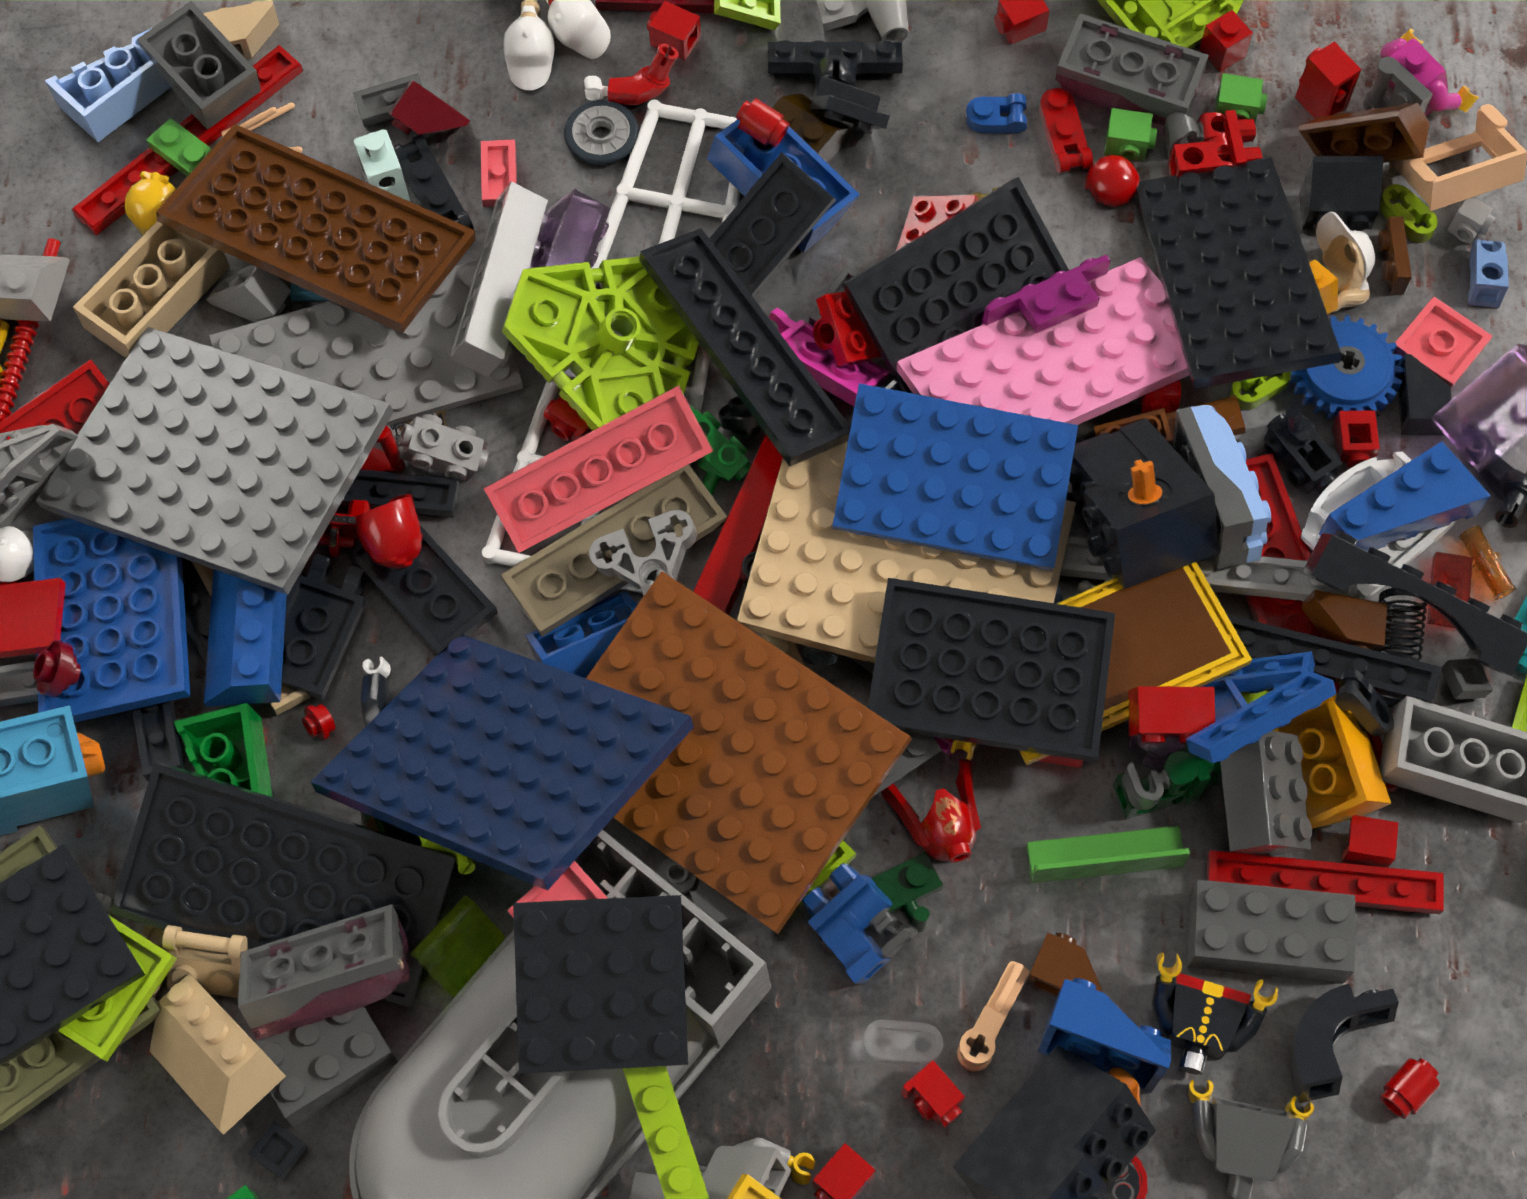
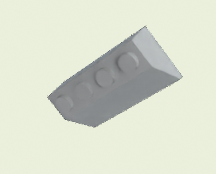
M0 254V319L51 321L70 260L67 257Z

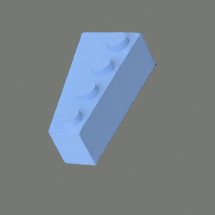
M147 31L132 37V44L123 48H115L114 46L104 51L105 57L87 66L82 62L71 67L73 73L58 79L55 75L45 80L58 106L97 142H100L171 88L137 43V38Z

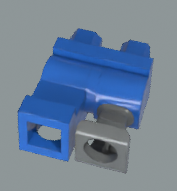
M843 863L829 876L841 891L831 900L821 887H817L804 897L802 902L808 913L812 916L808 923L818 932L821 939L847 969L846 973L855 984L866 983L890 961L889 957H893L918 934V930L913 925L902 923L898 918L889 913L893 903L876 886L870 876L860 875L849 864ZM873 925L878 933H883L886 936L887 943L882 949L865 930L866 927Z

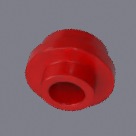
M322 704L315 707L309 705L304 708L305 717L302 718V723L307 733L312 738L317 736L321 741L328 739L329 733L334 731L336 727L327 708Z

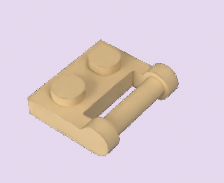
M168 925L163 934V948L176 957L177 960L167 973V988H172L190 973L209 994L238 998L241 952L248 950L247 937L232 935L231 938L185 932L179 926Z

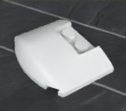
M1394 452L1392 455L1394 459L1377 461V458L1374 457L1355 465L1337 477L1322 492L1311 508L1300 539L1314 550L1320 538L1318 533L1331 512L1410 462L1411 459L1403 452ZM1459 520L1453 521L1450 525L1439 529L1432 528L1420 532L1416 537L1404 541L1399 539L1387 543L1385 547L1378 550L1391 556L1388 563L1401 569L1403 564L1408 565L1433 542L1436 543ZM1357 584V593L1363 599H1367L1385 585Z

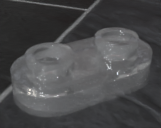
M877 1020L871 1023L865 1030L863 1047L866 1054L877 1062L926 1066L932 1060L936 1061L939 1058L943 1048V1038L939 1030L928 1023ZM879 1037H886L890 1041V1046L886 1049H880L875 1041ZM919 1040H925L928 1042L930 1049L926 1052H920L916 1049L915 1043Z

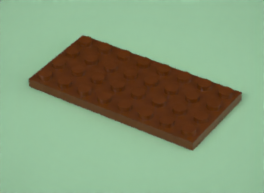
M236 124L232 126L156 211L157 222L400 333L406 330L475 241V230Z

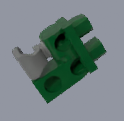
M1186 746L1184 751H1176L1170 754L1160 773L1154 770L1147 777L1139 779L1134 764L1131 762L1124 773L1117 775L1112 786L1125 820L1174 806L1182 802L1184 798L1187 804L1198 801L1205 788L1217 785L1219 781L1218 774H1221L1220 762L1213 764L1190 753L1188 746Z

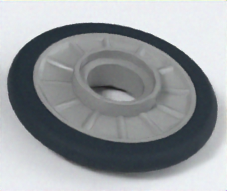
M596 100L581 105L569 116L564 128V138L569 150L580 160L597 165L614 163L627 156L632 151L639 133L634 115L623 105L608 100ZM597 127H607L611 131L604 138H598L592 134L593 130Z

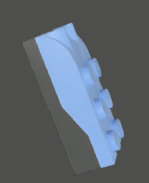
M1201 405L1176 410L1172 447L1215 495L1220 553L1212 557L1217 570L1260 560L1263 544L1267 543L1266 528L1267 523L1271 522V511L1266 500L1262 501L1259 496V484L1255 472H1249L1243 444L1241 442L1237 443L1230 426L1216 412L1213 406Z

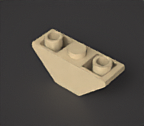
M273 0L254 1L250 4L220 8L216 11L203 13L245 59L253 58L279 26Z

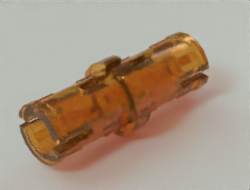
M1481 526L1471 527L1461 533L1459 538L1474 561L1472 567L1476 573H1481L1494 599L1499 600L1512 594L1516 587L1512 584L1500 563L1503 560L1500 553L1494 552L1483 534Z

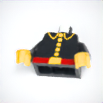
M1161 952L1157 955L1156 963L1161 974L1156 977L1152 1007L1159 1028L1167 1034V1039L1171 1040V1046L1184 1049L1179 1069L1190 1074L1202 1075L1207 1057L1221 1060L1227 1052H1237L1256 1035L1267 1013L1266 1006L1273 1005L1277 1000L1278 987L1276 986L1272 996L1263 997L1260 995L1259 989L1264 980H1259L1255 984L1253 992L1255 1001H1250L1251 994L1180 973L1182 962L1178 954L1176 955L1175 965L1170 968L1162 965L1164 953Z

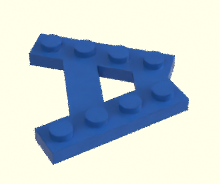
M1312 651L1252 659L1250 665L1201 686L1214 687L1215 723L1186 738L1189 752L1213 764L1223 761L1231 753L1247 744L1259 741L1261 736L1275 728L1289 724L1293 718L1305 711L1319 707L1323 701L1336 694L1334 681L1314 673L1315 663ZM1266 689H1274L1247 704L1240 693L1245 691L1260 693Z

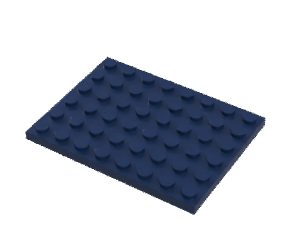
M463 636L452 640L448 648L439 653L311 781V784L318 794L548 891L694 728L691 716L468 636Z

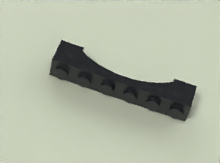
M1337 530L1335 535L1321 534L1302 574L1342 592L1346 591L1348 585L1377 584L1389 586L1413 595L1437 610L1456 628L1470 649L1466 655L1467 657L1499 673L1509 676L1513 675L1527 647V632L1521 630L1522 622L1505 614H1502L1499 619L1488 613L1490 606L1469 597L1468 601L1465 602L1455 597L1457 592L1455 588L1437 580L1432 585L1422 580L1423 572L1409 565L1403 564L1400 569L1388 563L1391 556L1373 547H1370L1367 552L1355 546L1358 540L1342 531Z

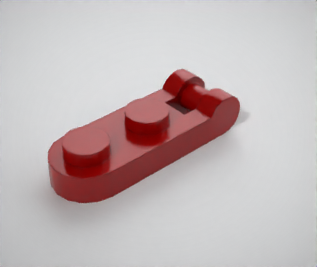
M1061 88L1047 90L1040 99L1039 113L1058 174L1069 172L1070 168L1080 166L1081 169L1091 168L1093 166L1092 151L1088 147L1072 95ZM1075 151L1076 153L1068 155L1067 152Z

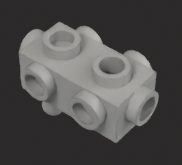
M424 414L421 418L416 416L410 424H404L399 436L398 443L403 445L399 447L400 459L409 461L412 466L419 469H433L442 472L447 478L468 481L477 471L481 472L487 461L488 451L482 450L484 439L476 437L475 430L466 426H457L455 429L442 425V419L435 415Z

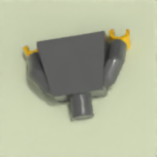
M1194 1080L1190 1081L1187 1095L1193 1103L1194 1133L1204 1157L1212 1161L1216 1171L1230 1174L1226 1193L1228 1196L1237 1199H1251L1254 1178L1274 1181L1277 1173L1285 1172L1302 1154L1307 1131V1123L1305 1121L1314 1111L1313 1103L1308 1102L1304 1108V1113L1299 1112L1295 1107L1296 1096L1287 1103L1285 1111L1213 1097L1211 1104L1209 1101L1213 1092V1083L1207 1080V1092L1200 1094L1194 1090Z

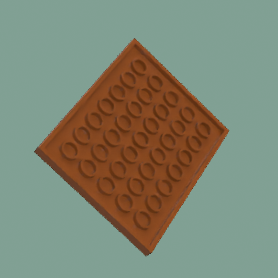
M663 571L660 572L586 678L691 716L694 728L613 818L777 934H779L912 740L908 734Z

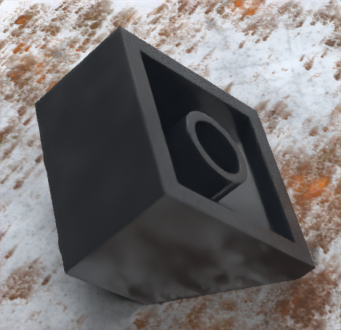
M1313 156L1299 192L1302 230L1316 231L1318 222L1328 212H1335L1352 231L1372 229L1380 207L1383 156Z

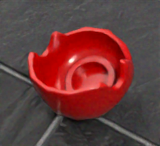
M1109 155L1100 158L1091 166L1087 172L1084 187L1091 192L1096 203L1117 207L1126 205L1136 196L1140 178L1136 168L1129 160L1122 156Z

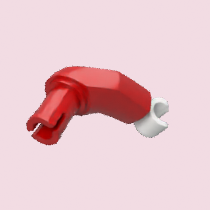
M660 44L649 66L643 67L633 76L610 78L608 86H602L601 79L597 76H587L584 79L586 99L591 102L602 100L604 96H608V101L639 105L656 98L670 85L668 74L679 56L678 51L672 46L668 56L665 57L669 45Z

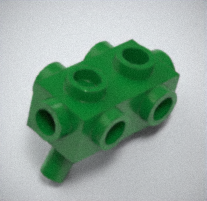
M690 406L713 449V452L703 456L697 464L706 472L702 483L713 496L719 478L724 479L728 483L734 477L739 482L749 472L752 464L744 456L748 452L746 447L734 436L728 440L718 430L722 425L711 413L706 410L702 415L697 409L695 410Z

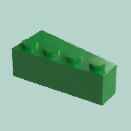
M247 703L173 721L177 732L181 735L185 744L187 756L197 774L273 797L262 719Z

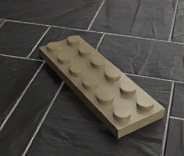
M688 464L633 493L502 573L501 578L535 629L543 637L628 584V582L618 576L609 577L598 572L589 555L590 547L596 539L624 529L634 554L639 557H647L654 552L656 547V540L648 519L672 510L684 511L689 514L696 527V541L724 525L727 515ZM681 524L675 525L674 533L677 537L682 536L683 528ZM611 550L605 551V562H612L613 553Z

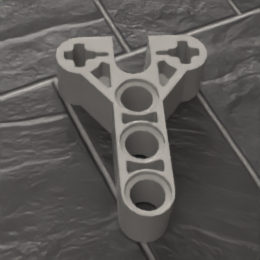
M672 510L648 519L656 540V547L651 555L647 557L636 556L624 529L604 535L592 543L589 550L592 563L598 572L604 576H618L641 590L643 596L651 587L647 583V577L654 570H662L676 580L685 552L695 543L697 537L696 527L689 514L684 511ZM677 524H681L683 528V535L677 537L674 533V526ZM607 550H611L613 553V561L610 563H606L604 560V552Z

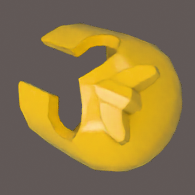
M141 171V180L132 185L126 194V215L142 235L157 222L156 211L176 190L168 182L169 177L160 175L157 172L148 173Z

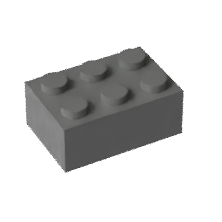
M1272 730L1261 736L1259 741L1245 745L1231 753L1227 759L1220 761L1230 851L1276 856L1311 850L1310 838L1312 836V827L1307 818L1305 801L1307 798V786L1302 776L1301 761L1303 759V750L1298 742V735Z
M352 986L257 1043L262 1051L286 1075L270 1093L285 1119L293 1127L398 1063Z

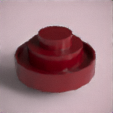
M55 640L37 656L33 668V678L37 680V691L39 694L57 697L62 691L67 690L70 685L73 686L77 683L81 672V665L77 663V658L71 644Z

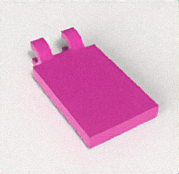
M779 308L774 309L770 313L769 318L777 323V330L820 387L850 405L855 406L859 383L881 387L885 384L890 373L888 370L872 361L838 367L832 349L823 350L816 345L813 339L812 325L803 320H799L796 323Z

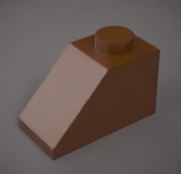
M1314 590L1302 602V611L1325 639L1374 651H1379L1384 647L1387 615L1386 603L1320 590Z
M1047 932L1026 984L1057 998L1065 979L1073 981L1074 978H1080L1095 984L1096 990L1103 992L1085 949L1078 946V942L1069 935L1063 933L1053 935Z

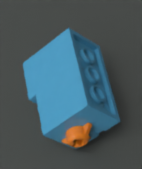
M70 705L0 722V836L17 832V826L94 807L88 777L103 774L105 764L100 744L76 732Z

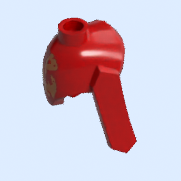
M972 759L959 760L960 769L956 785L961 800L954 797L944 788L936 790L933 804L921 823L918 814L894 783L881 791L883 798L903 821L916 845L922 846L929 856L938 861L957 863L968 859L972 855L971 849L976 841L977 830L981 829L974 794Z

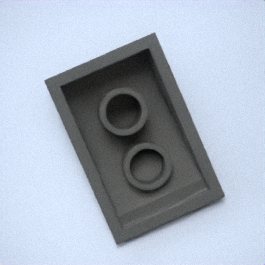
M192 1L137 38V43L186 108L207 130L261 92L257 70Z

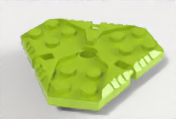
M640 256L602 260L599 268L591 269L589 262L523 269L501 331L526 356V359L535 366V369L543 374L548 383L554 382L560 388L559 395L564 400H567L570 407L578 412L577 414L586 421V424L592 430L603 426L678 385L684 394L690 371L685 369L694 360L699 344L639 261ZM600 282L602 289H596L595 283ZM612 330H616V331L619 332L622 336H618V335L615 334ZM663 359H666V360H668V361L673 362V364H669V363L664 362V361H662V360H663ZM568 369L576 376L573 380L564 373Z

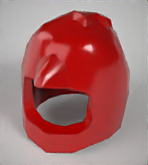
M410 494L397 496L387 504L355 516L357 533L362 546L374 562L393 569L407 568L412 565L413 560L421 551L423 534L421 533L420 523Z

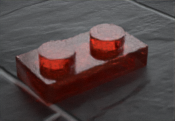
M1436 552L1432 558L1430 584L1434 585L1436 580L1443 582L1457 590L1455 597L1467 602L1471 591L1473 557ZM1430 605L1428 606L1427 624L1455 628Z

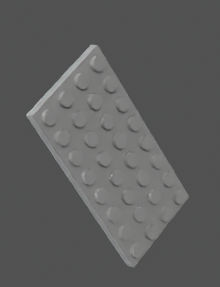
M478 260L456 265L403 333L329 301L209 335L213 348L389 403L394 412L386 426L404 421L408 422V420L411 421L416 416L421 417L424 414L439 413L523 388L512 348L506 364L502 368L498 366L489 377L450 359Z

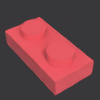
M515 139L481 141L483 207H494L496 199L512 181L517 184Z

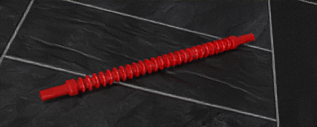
M48 238L42 256L57 257L61 242L54 238ZM17 320L20 326L15 327L17 334L12 336L14 343L9 346L12 352L6 355L9 361L4 363V367L7 370L1 372L3 379H0V422L10 416L12 412L9 409L15 407L12 400L17 399L15 391L20 389L18 382L23 380L21 374L26 371L24 365L29 362L26 356L31 354L29 347L34 345L32 338L37 336L35 331L39 328L37 321Z

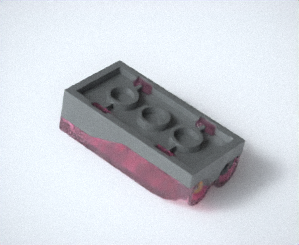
M1079 13L1057 65L1055 81L1059 82L1071 94L1111 109L1153 114L1152 122L1164 126L1167 117L1174 112H1182L1188 116L1193 97L1196 96L1203 78L1209 55Z
M387 905L242 951L238 1007L256 1039L280 1034L299 1026L359 1009L387 997L396 989L398 984L409 981V970L405 955L408 954L409 950L408 942L393 905Z

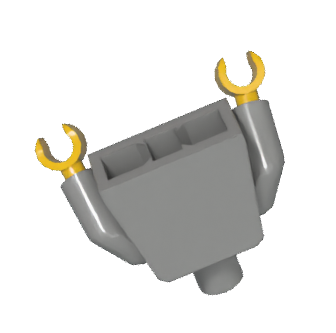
M757 1137L735 1146L718 1147L708 1166L699 1165L709 1199H727L742 1174H748L779 1197L789 1174L793 1181L798 1184L805 1185L810 1182L812 1175L807 1171L801 1170L799 1167L804 1166L807 1169L813 1170L815 1160L811 1154L804 1152L799 1153L795 1157L791 1156L790 1150Z

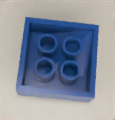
M1074 978L1073 981L1065 979L1051 1009L1038 1052L1049 1055L1059 1045L1104 1072H1108L1112 1067L1122 1068L1138 1082L1140 1090L1151 1093L1169 1068L1171 1062V1040L1163 1038V1033L1153 1027L1145 1025L1138 1027L1105 993L1096 990L1095 984L1084 979Z

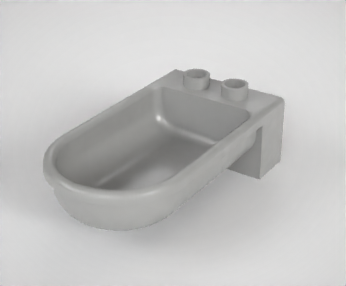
M602 830L576 858L575 862L608 898L681 895L688 1065L666 1066L678 1101L772 988L767 965L764 960ZM514 930L392 1068L369 1097L357 1121L349 1154V1177L353 1199H596L646 1140L622 1068L519 1074Z

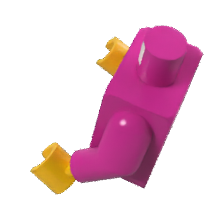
M1410 28L1400 38L1382 47L1381 58L1392 57L1396 59L1432 93L1424 113L1426 117L1433 111L1456 110L1458 108L1466 113L1479 99L1478 96L1469 92L1470 89L1465 85L1457 93H1448L1445 69L1422 46L1424 42L1414 36L1413 29ZM1390 80L1388 86L1394 90L1396 84Z

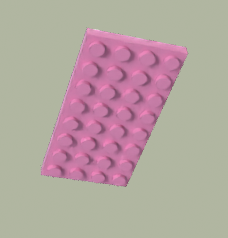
M1141 257L1109 270L1107 274L1089 281V284L1100 298L1097 307L1038 333L1035 332L1022 311H1019L989 325L983 324L897 361V372L913 394L1075 425L1189 375L1163 284Z

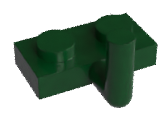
M926 852L871 878L876 886L893 903L889 913L893 914L903 909L910 924L918 932H923L927 928L930 913L926 907H919L917 902L943 889V884Z

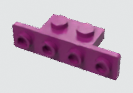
M1107 254L1096 259L1089 258L1078 267L1066 272H1056L1043 282L1036 285L1028 284L1015 294L992 300L985 307L982 325H989L1022 311L1035 332L1038 333L1097 307L1100 298L1089 284V281L1107 274L1111 262Z

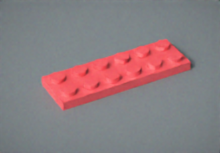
M678 385L485 487L484 490L516 550L520 553L713 452V449Z

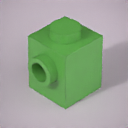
M1223 73L1217 91L1214 112L1224 114L1225 111L1236 110L1237 119H1254L1255 122L1258 114H1264L1267 103V94L1262 93L1263 79Z
M1112 108L1107 128L1104 156L1118 155L1129 161H1145L1147 149H1154L1157 128H1151L1153 114Z

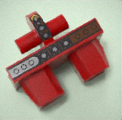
M353 499L349 502L347 514L335 512L318 542V545L329 546L331 557H340L343 547L351 548L355 545L356 540H360L357 533L355 516L371 510L369 502Z

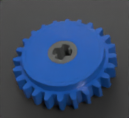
M1345 315L1343 321H1338L1335 316H1331L1330 323L1341 351L1340 363L1291 371L1289 383H1297L1293 393L1295 395L1303 393L1305 397L1302 404L1305 406L1311 403L1315 406L1314 414H1318L1320 411L1327 413V420H1331L1333 415L1337 416L1339 411L1375 410L1376 412L1378 410L1383 412L1388 402H1393L1402 384L1400 378L1404 368L1399 366L1402 355H1393L1397 347L1396 343L1388 344L1386 342L1388 333L1379 334L1376 331L1377 325L1372 324L1368 327L1364 325L1363 318H1360L1357 322H1352L1349 315Z

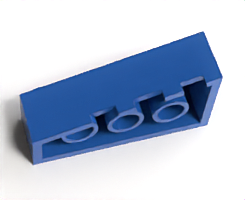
M1441 441L1331 512L1318 534L1320 536L1322 533L1335 535L1337 530L1342 531L1358 540L1355 546L1368 552L1370 547L1380 549L1385 547L1387 543L1416 537L1420 532L1448 526L1451 522L1461 518L1469 519L1478 516L1491 495L1444 442Z

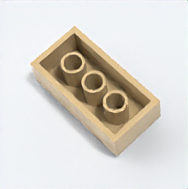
M156 222L73 306V309L84 329L127 358L141 334L148 327L167 333L230 268V265L223 251Z

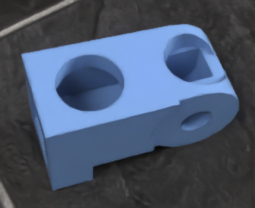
M1475 239L1469 256L1470 289L1468 292V305L1499 308L1509 287L1505 243Z

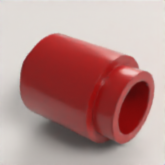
M757 98L751 103L746 100L736 115V119L740 121L738 129L765 146L770 144L776 148L790 126V123L784 120V115Z
M1409 1058L1383 1086L1385 1092L1380 1096V1099L1392 1113L1402 1119H1406L1409 1114L1415 1115L1440 1087V1083L1436 1078L1439 1074L1426 1060L1420 1058L1416 1061Z

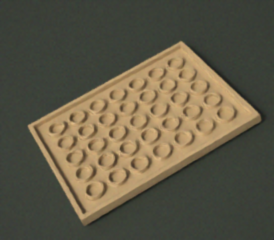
M848 442L792 466H789L783 458L737 621L753 632L875 663L888 578L1054 603L1076 502L1069 500L1065 502L1055 568L1053 571L834 530L832 529Z

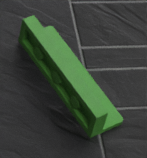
M1179 826L1033 841L1026 844L1031 883L1184 867L1190 856L1189 848L1183 849Z

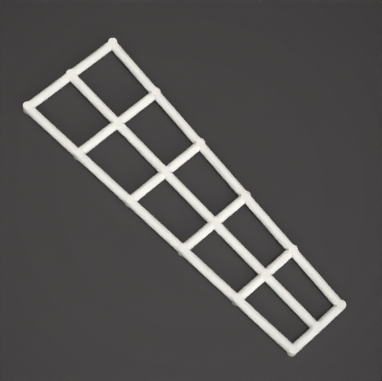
M651 100L648 103V109L621 182L617 186V193L590 263L591 269L599 268L602 260L607 259L628 201L668 208L659 244L675 238L682 211L721 218L723 223L740 202L741 192L732 183L729 182L725 205L686 198L705 126L725 129L737 120L735 117L708 113L702 108L692 110L661 104L658 100ZM659 117L692 123L672 195L633 188ZM595 283V287L602 288L601 283ZM699 343L691 387L686 386L684 396L689 405L701 413L711 358ZM570 369L564 372L568 377L576 378ZM546 381L522 449L517 455V462L513 472L544 457L535 455L547 422V419L543 416L544 411L550 401L556 398L559 389L554 382L548 383ZM599 511L583 519L581 525L596 517ZM498 514L486 546L482 549L483 559L487 564L497 563L514 567L529 558L530 555L500 549L506 529ZM662 570L656 571L655 580ZM647 580V583L649 585H652L654 582L652 580ZM629 583L624 587L620 588L627 591L642 593L641 590H639L638 588L634 587Z

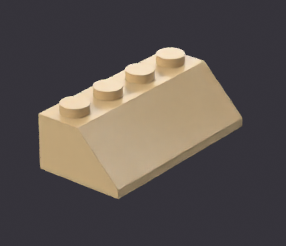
M190 973L179 983L175 984L159 1000L158 1007L161 1012L155 1019L150 1052L224 1135L281 1082L286 1075Z

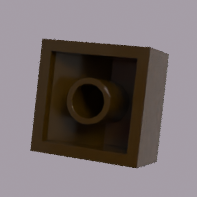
M802 93L782 96L772 108L784 115V120L790 123L789 127L827 163L830 162L856 131L849 122L843 121L840 124L823 119L822 113L810 109L812 100Z

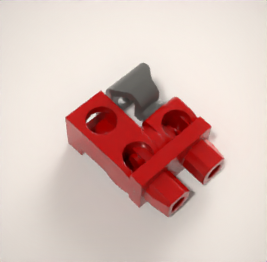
M1228 110L1224 114L1218 112L1204 113L1200 115L1196 124L1193 117L1187 116L1182 112H1174L1166 119L1163 134L1169 157L1168 168L1170 176L1176 175L1178 178L1187 172L1199 174L1214 171L1219 166L1235 167V165H1246L1247 161L1263 158L1259 146L1244 148L1243 142L1254 141L1256 126L1254 119H1237L1236 110ZM1187 137L1188 143L1179 144Z

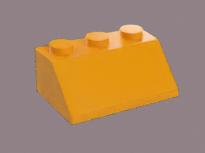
M1337 694L1323 701L1319 707L1307 710L1293 718L1289 724L1273 730L1298 735V742L1303 750V759L1301 761L1302 776L1307 786V798L1305 800L1307 818L1311 823L1312 829L1348 821L1353 815L1365 816L1391 804L1368 735L1361 729L1357 718L1351 711H1345L1337 706L1335 700Z

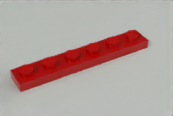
M1210 850L1207 857L1208 881L1355 895V906L1438 915L1444 911V873Z

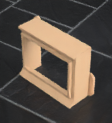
M1485 104L1477 110L1476 131L1474 133L1425 148L1423 158L1389 162V169L1395 167L1427 202L1429 210L1433 211L1523 181L1525 178L1527 151L1504 129L1507 126V119L1493 105ZM1480 146L1493 158L1439 177L1426 165Z

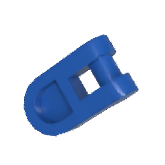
M1013 93L1007 97H976L967 105L965 114L966 124L970 129L981 133L1024 132L1027 129V117L1023 114V111L1027 108L1026 96L1021 93ZM1000 113H1010L1008 117H1000Z

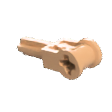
M1014 961L1008 963L974 1027L966 1031L961 1037L957 1050V1059L966 1070L979 1072L986 1069L991 1063L996 1048L995 1040L1029 976V970L1024 965ZM976 1043L983 1046L981 1053L976 1057L969 1054L971 1048Z

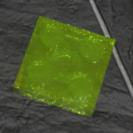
M464 896L415 948L411 955L453 999L506 937L472 899Z

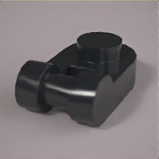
M1356 670L1345 671L1341 677L1340 688L1335 699L1337 706L1345 711H1351L1357 718L1361 729L1366 733L1378 737L1391 731L1394 728V719L1386 702L1363 674Z

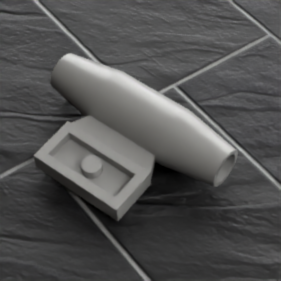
M817 0L825 31L855 23L857 19L868 11L883 41L902 42L908 37L906 0Z

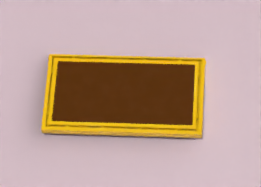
M1197 562L1126 589L1121 586L1117 578H1113L1057 603L1115 613L1101 732L1129 719L1128 690L1138 686L1201 687L1250 665L1252 662V658ZM1019 750L1026 765L1049 756Z

